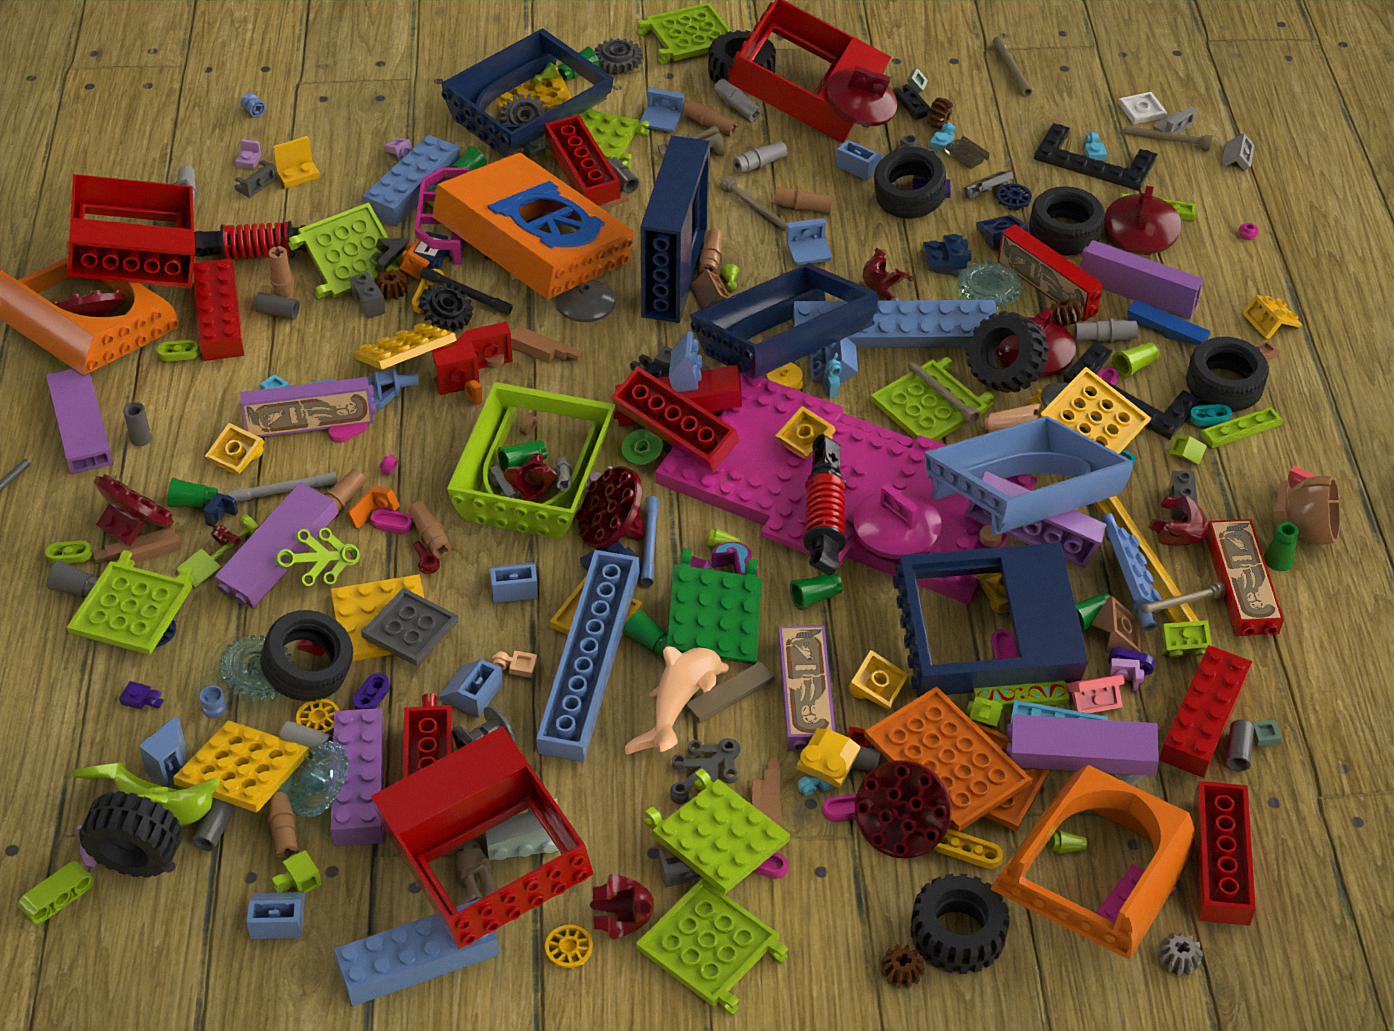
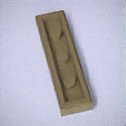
M758 662L712 688L709 692H705L686 703V709L700 724L774 681V675L761 662Z

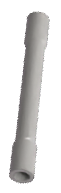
M329 472L308 478L253 488L230 490L228 494L235 498L237 503L253 498L291 492L300 482L311 488L337 484L336 472Z

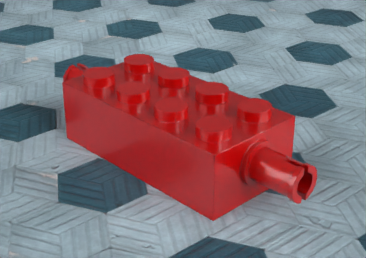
M428 693L422 696V707H404L403 778L454 752L452 705L436 706L437 696L433 693H430V701L428 700Z

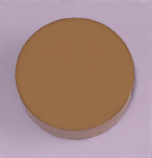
M504 354L484 358L485 363L489 367H499L504 363Z
M532 413L527 414L520 425V431L526 435L531 434L537 426L538 417Z
M991 525L981 528L979 535L981 543L986 546H996L1001 542L1002 533L997 535L991 534Z

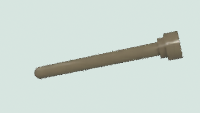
M1126 126L1123 129L1127 134L1198 144L1199 147L1210 150L1213 136L1205 134V136L1195 137Z
M727 175L721 180L720 187L723 190L735 193L779 228L786 230L787 223L739 188L733 177Z
M911 361L908 363L910 370L961 412L964 421L972 425L979 420L981 412L974 406H966L915 362Z
M1220 581L1213 582L1203 590L1145 604L1142 606V611L1150 613L1204 598L1212 600L1222 599L1226 596V587Z

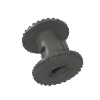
M491 705L484 708L486 722L475 728L472 732L469 733L461 726H456L452 730L458 749L501 726L505 728L515 743L514 732L502 712Z

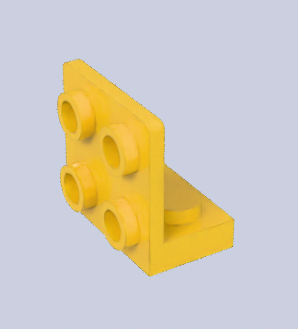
M308 136L272 147L277 177L285 189L320 178V172L312 161Z
M1256 295L1242 312L1252 325L1268 339L1273 336L1281 324L1298 328L1302 326L1298 320L1299 317L1294 312L1289 311L1286 308L1287 304L1278 298L1275 300L1269 296Z

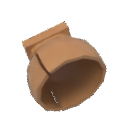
M1320 475L1306 478L1293 488L1290 487L1289 480L1280 481L1275 508L1278 525L1284 522L1293 523L1299 529L1298 537L1308 543L1321 545L1337 543L1340 530V502H1329V500H1340L1335 477Z

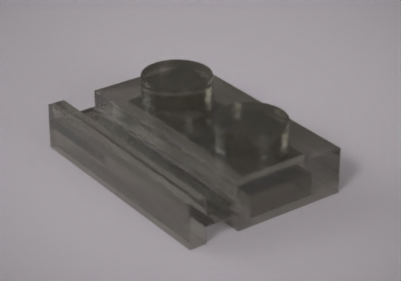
M964 135L960 140L956 139L944 147V152L969 169L981 164L984 159L988 160L990 155L989 152Z

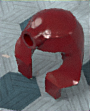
M876 247L874 250L875 254L864 265L862 277L867 287L890 301L895 297L887 291L889 287L906 278L913 282L915 278L896 268L887 272L885 270L886 258L884 257L886 253Z
M541 453L530 454V461H527L522 467H508L503 474L504 478L517 491L523 494V500L530 502L546 494L557 479L556 472L543 463V454Z
M1186 495L1177 497L1165 496L1161 503V507L1169 510H1183L1186 514L1182 517V522L1174 521L1167 523L1153 518L1148 526L1151 530L1156 531L1159 543L1169 546L1196 544L1202 541L1208 532V521L1204 512Z
M617 874L609 875L607 883L601 886H593V901L590 902V907L594 910L614 912L618 915L617 921L612 916H594V930L606 931L609 933L610 938L615 940L643 927L648 923L654 912V900L649 890L639 882Z

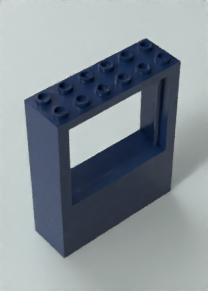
M672 135L670 137L640 226L641 318L680 323L700 259V251L703 249L708 232L710 141Z
M1061 543L900 556L899 564L895 566L896 576H893L894 589H898L899 595L896 598L897 608L902 610L900 625L902 629L905 628L906 635H904L905 649H909L910 655L907 656L908 668L913 670L911 685L912 689H916L917 698L936 686L945 695L973 693L974 688L1056 681L1070 683L1082 680L1088 665V658ZM1001 573L1019 658L932 665L916 579Z

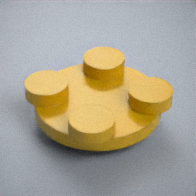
M789 363L766 374L768 380L792 389L800 390L803 387L802 370L793 363Z

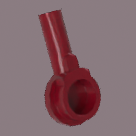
M215 525L210 533L221 545H225L227 542L239 545L242 541L239 536L231 534L222 525L220 527Z
M420 541L414 542L413 547L420 559L418 563L419 570L424 574H432L438 571L440 568L439 559L431 554V552H426Z

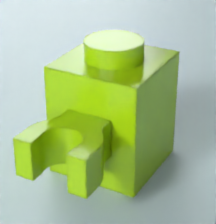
M975 696L974 702L969 701L966 714L970 715L969 718L976 723L997 729L1003 704Z
M306 850L293 854L283 861L285 874L272 878L276 892H286L289 888L294 887L296 892L307 893L322 885L319 870Z

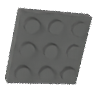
M403 587L361 633L364 639L418 666L459 621L458 616Z

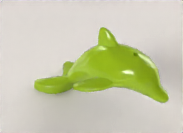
M126 762L71 770L75 778L86 780L112 779L119 791L126 794L135 793L140 797L145 796L155 803H160L164 809H169L173 813V817H177L181 826L191 824L207 814L211 809L213 793L220 784L218 779L212 778L188 789L183 787L177 789L168 788L136 777L126 769Z

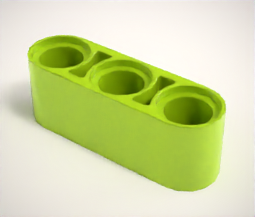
M72 861L24 894L18 902V907L33 924H41L90 889L94 878L78 861Z

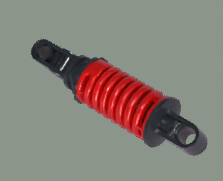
M291 221L276 222L275 228H273L272 223H267V229H265V224L260 223L258 229L257 224L254 223L251 225L252 230H250L249 224H245L243 230L242 225L238 224L236 226V233L234 225L221 224L220 231L194 232L195 256L222 255L223 259L233 258L239 260L241 256L243 259H248L249 257L251 259L256 257L263 258L264 256L269 258V250L273 247L281 246L286 249L288 257L294 258L295 251L302 250L303 252H308L304 244L295 250H291L288 245L290 242L289 238L299 235L298 229L306 225L294 227Z
M820 434L812 444V469L807 481H805L806 516L803 543L810 552V566L827 576H831L839 566V552L846 545L844 526L846 480L843 479L840 470L841 445L828 436Z

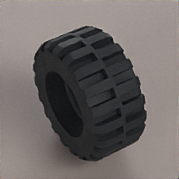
M729 31L725 35L721 34L711 43L708 54V72L715 84L721 79L729 80V69L735 63L733 59L738 51L741 52V46L747 40L751 31ZM767 38L752 62L775 73L776 49Z
M1000 311L999 315L993 313L988 316V320L984 318L980 321L981 325L978 328L975 327L972 331L974 333L973 337H969L968 344L970 346L966 349V355L969 356V359H967L968 367L972 368L970 372L980 383L1003 393L1020 392L1021 388L1027 389L1030 387V382H1036L1039 379L1038 374L1040 372L1043 373L1045 369L1043 365L1044 362L1048 361L1049 356L1046 354V351L1049 350L1048 343L1044 342L1047 337L1041 331V327L1018 313L1012 311L1010 313ZM1017 335L1020 349L1016 360L1009 367L999 370L995 362L998 346L1007 337Z
M118 791L116 793L108 792L95 799L80 829L79 838L82 848L86 850L89 856L94 857L97 863L104 864L110 870L119 871L118 873L149 878L152 875L154 877L160 875L170 867L183 833L177 817H173V813L169 809H164L160 803H155L150 798L140 797L135 793L126 794L125 792Z
M952 873L946 874L943 879L941 877L932 879L931 884L927 883L921 888V892L917 894L913 906L910 934L913 938L915 949L921 950L920 956H923V959L926 961L928 959L931 960L932 966L936 968L943 967L945 972L952 973V970L959 971V974H967L969 970L975 973L981 971L982 966L985 968L989 967L994 963V959H998L1002 953L1010 924L1009 909L1007 904L1003 902V896L990 890L992 885L988 882L986 884L981 882V878L976 876L970 878L967 877V874L960 873L959 876H954ZM961 912L977 920L982 929L973 934L959 935L946 930L937 919L946 913Z

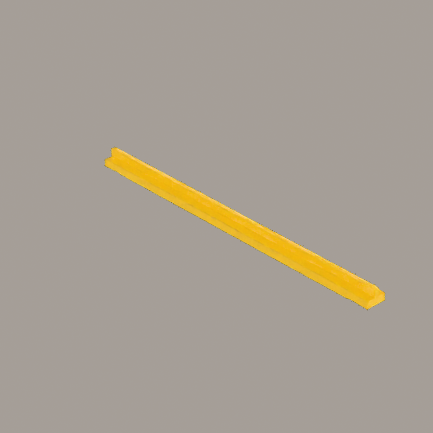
M1038 389L1036 396L1029 397L1028 404H1041L1042 407L1038 410L1044 411L1045 407L1041 401L1042 389ZM1117 496L1095 502L1094 505L1101 516L1112 513L1117 526L1123 527L1127 533L1133 534L1138 539L1140 544L1138 549L1146 559V569L1154 579L1152 584L1154 589L1160 594L1161 600L1182 595ZM1188 603L1163 609L1171 623L1199 621Z

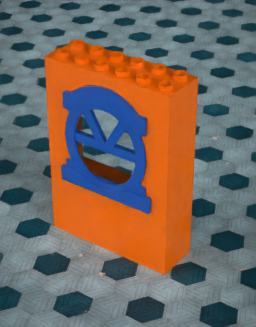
M520 152L437 184L432 217L547 300L625 265L630 259L629 255L635 233L633 229ZM547 211L551 212L550 214L545 215V216H543V217H541V218H538V219H536V220H533V221H531V222H529V223H526V222H525L526 220L531 219V218H533V217H535V216H538V215H540V214H543V213H545V212H547ZM555 223L574 228L576 232L561 235ZM548 225L552 234L540 231L538 228Z

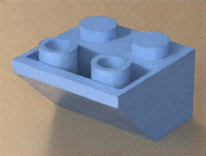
M847 139L837 149L836 167L868 180L875 173L876 166L884 156Z
M688 331L671 350L669 379L672 389L677 392L698 390V381H701L700 368H702V357L697 354L699 350L698 341L693 338L692 331Z
M846 337L811 353V381L823 383L826 363L832 359L839 361L842 365V372L838 375L840 383L857 374L856 344Z
M534 562L490 566L493 603L538 598Z
M482 659L462 665L438 699L479 718L484 708L487 707L503 685L501 667Z
M176 716L163 724L156 733L146 738L139 746L147 775L160 785L168 788L174 784L173 777L186 763V743L180 720Z
M306 892L255 893L249 900L247 927L250 938H302Z

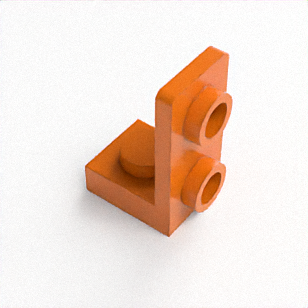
M417 238L414 244L409 243L407 249L401 255L400 261H402L399 269L420 280L421 270L423 267L428 266L429 261L413 253L421 241Z
M373 486L347 511V514L354 528L359 529L375 510L381 508L395 511L400 504L391 488Z

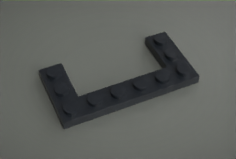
M1053 123L1034 155V160L1140 191L1158 154L1140 149L1130 168L1125 169L1101 160L1062 150L1061 147L1070 134V128Z
M1094 342L1065 374L1063 381L1070 384L1085 367L1096 374L1110 358L1112 350ZM1105 381L1151 418L1146 425L1147 428L1169 440L1172 439L1190 417L1192 408L1199 406L1201 401L1200 398L1182 390L1163 413ZM1085 391L1088 395L1094 396L1092 392Z

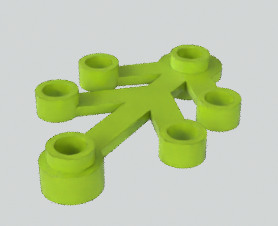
M322 528L317 532L318 540L321 542L327 541L336 551L329 552L310 535L307 529H301L295 535L296 540L299 543L308 545L315 553L294 554L291 550L283 549L275 556V562L281 568H288L293 563L316 562L311 570L300 578L302 586L310 587L315 583V578L329 561L338 560L332 570L324 573L321 578L322 583L326 586L334 584L337 576L345 566H352L359 561L360 552L355 545H344L332 535L329 528ZM322 531L327 533V538L322 537ZM301 532L305 533V540L300 538ZM345 552H349L351 554L350 559H347L345 557ZM281 556H285V557H286V559H287V562H286V563H282V562H281V560H280V557H281ZM327 575L332 577V582L326 580ZM305 576L311 579L310 584L305 582Z

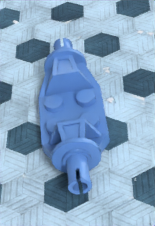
M392 368V371L375 372L374 376H367L368 385H373L374 397H370V401L375 402L376 410H381L395 396H400L399 390L402 387L419 385L417 372L398 375L395 368ZM331 378V379H327V380H323V381H319V382H316V380H312V381H313V383H321V382L334 381V379ZM392 383L393 387L382 394L381 387Z

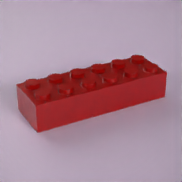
M579 114L544 124L546 143L574 190L596 205L621 199L620 180Z
M233 258L194 263L193 271L199 339L203 361L244 356Z
M638 366L611 396L617 410L712 472L716 470L739 442L735 428Z
M1211 645L1207 646L1164 741L1159 761L1202 778L1205 777L1247 680L1252 664L1251 660Z
M1199 781L1194 795L1199 921L1250 926L1256 911L1248 785Z

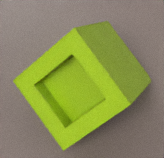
M1176 434L1168 453L1174 457L1186 458L1194 464H1200L1207 445L1191 436Z

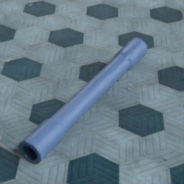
M655 496L646 498L643 564L640 583L643 586H651L654 582L656 519L659 499Z

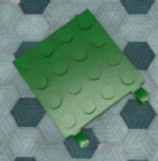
M683 548L682 553L679 555V565L674 564L672 567L666 647H674L681 653L693 648H706L715 651L721 660L755 665L757 662L762 578L755 577L758 560L749 558L748 564H745V575L690 567L692 549Z

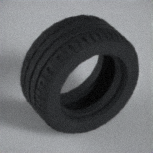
M903 147L887 154L880 160L874 173L875 193L879 205L891 215L906 219L920 218L936 210L945 199L947 192L946 170L942 160L933 152L920 147ZM908 175L923 176L929 180L925 186L910 191L900 190L892 185L895 180Z
M1068 186L1051 188L1041 193L1034 200L1029 231L1032 236L1060 255L1082 254L1085 246L1088 247L1092 240L1099 242L1105 211L1100 201L1083 189ZM1053 218H1070L1081 223L1066 224L1058 222Z
M1234 337L1211 338L1199 344L1192 352L1186 375V383L1191 394L1201 399V404H1221L1228 406L1232 412L1242 411L1255 405L1261 399L1269 374V366L1262 352L1247 341ZM1218 368L1228 369L1239 373L1245 379H1224L1215 375L1210 370Z
M298 610L287 613L271 625L266 635L260 656L262 673L265 675V679L268 680L267 682L286 697L301 701L324 699L335 693L347 676L353 659L352 641L346 629L329 615L312 610ZM295 640L314 642L325 650L330 659V665L319 671L299 669L288 661L283 647Z

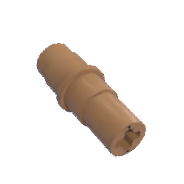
M690 99L684 107V114L699 122L702 126L710 128L718 126L720 132L729 136H733L738 128V121L714 110L710 105L706 106Z
M777 187L774 204L795 208L796 211L801 209L830 213L833 197L803 191L802 188Z
M710 229L706 234L705 243L699 255L700 274L706 269L714 274L717 273L723 258L722 242L724 237L719 229Z
M281 246L273 247L269 250V259L271 265L270 282L273 285L274 293L277 296L293 299L294 276L291 273L287 251Z
M352 469L331 490H327L324 495L334 500L338 513L342 512L346 508V504L353 498V495L366 483V478L359 470Z
M422 501L413 503L408 512L416 525L420 540L427 545L428 549L436 557L446 556L451 551V545L444 533L443 525L432 515L426 503Z
M276 792L267 801V825L271 830L276 856L278 859L285 861L291 855L299 853L295 827L297 818L293 813L288 795L283 792Z

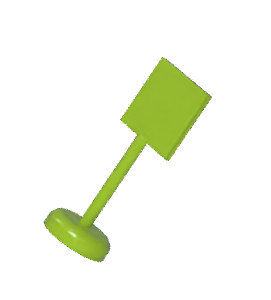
M245 513L239 518V523L244 530L237 536L242 539L248 534L251 537L259 528L256 522ZM228 542L212 556H209L201 548L178 566L176 571L180 573L183 566L191 567L192 572L190 575L195 578L192 586L198 588L222 568L215 560L234 544Z

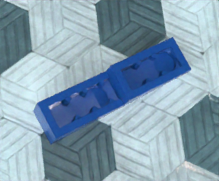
M1137 299L1133 301L1127 310V321H1137L1139 326L1165 331V338L1199 345L1210 336L1209 330Z

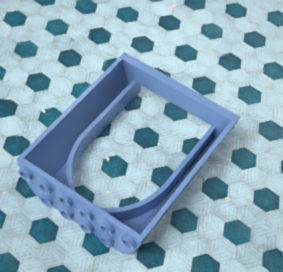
M1049 416L924 452L927 479L931 478L934 487L933 498L937 500L959 493L991 512V534L993 535L1117 496L1125 488L1133 470V461ZM985 471L1003 479L1033 473L1060 474L1075 477L1012 498L981 480Z

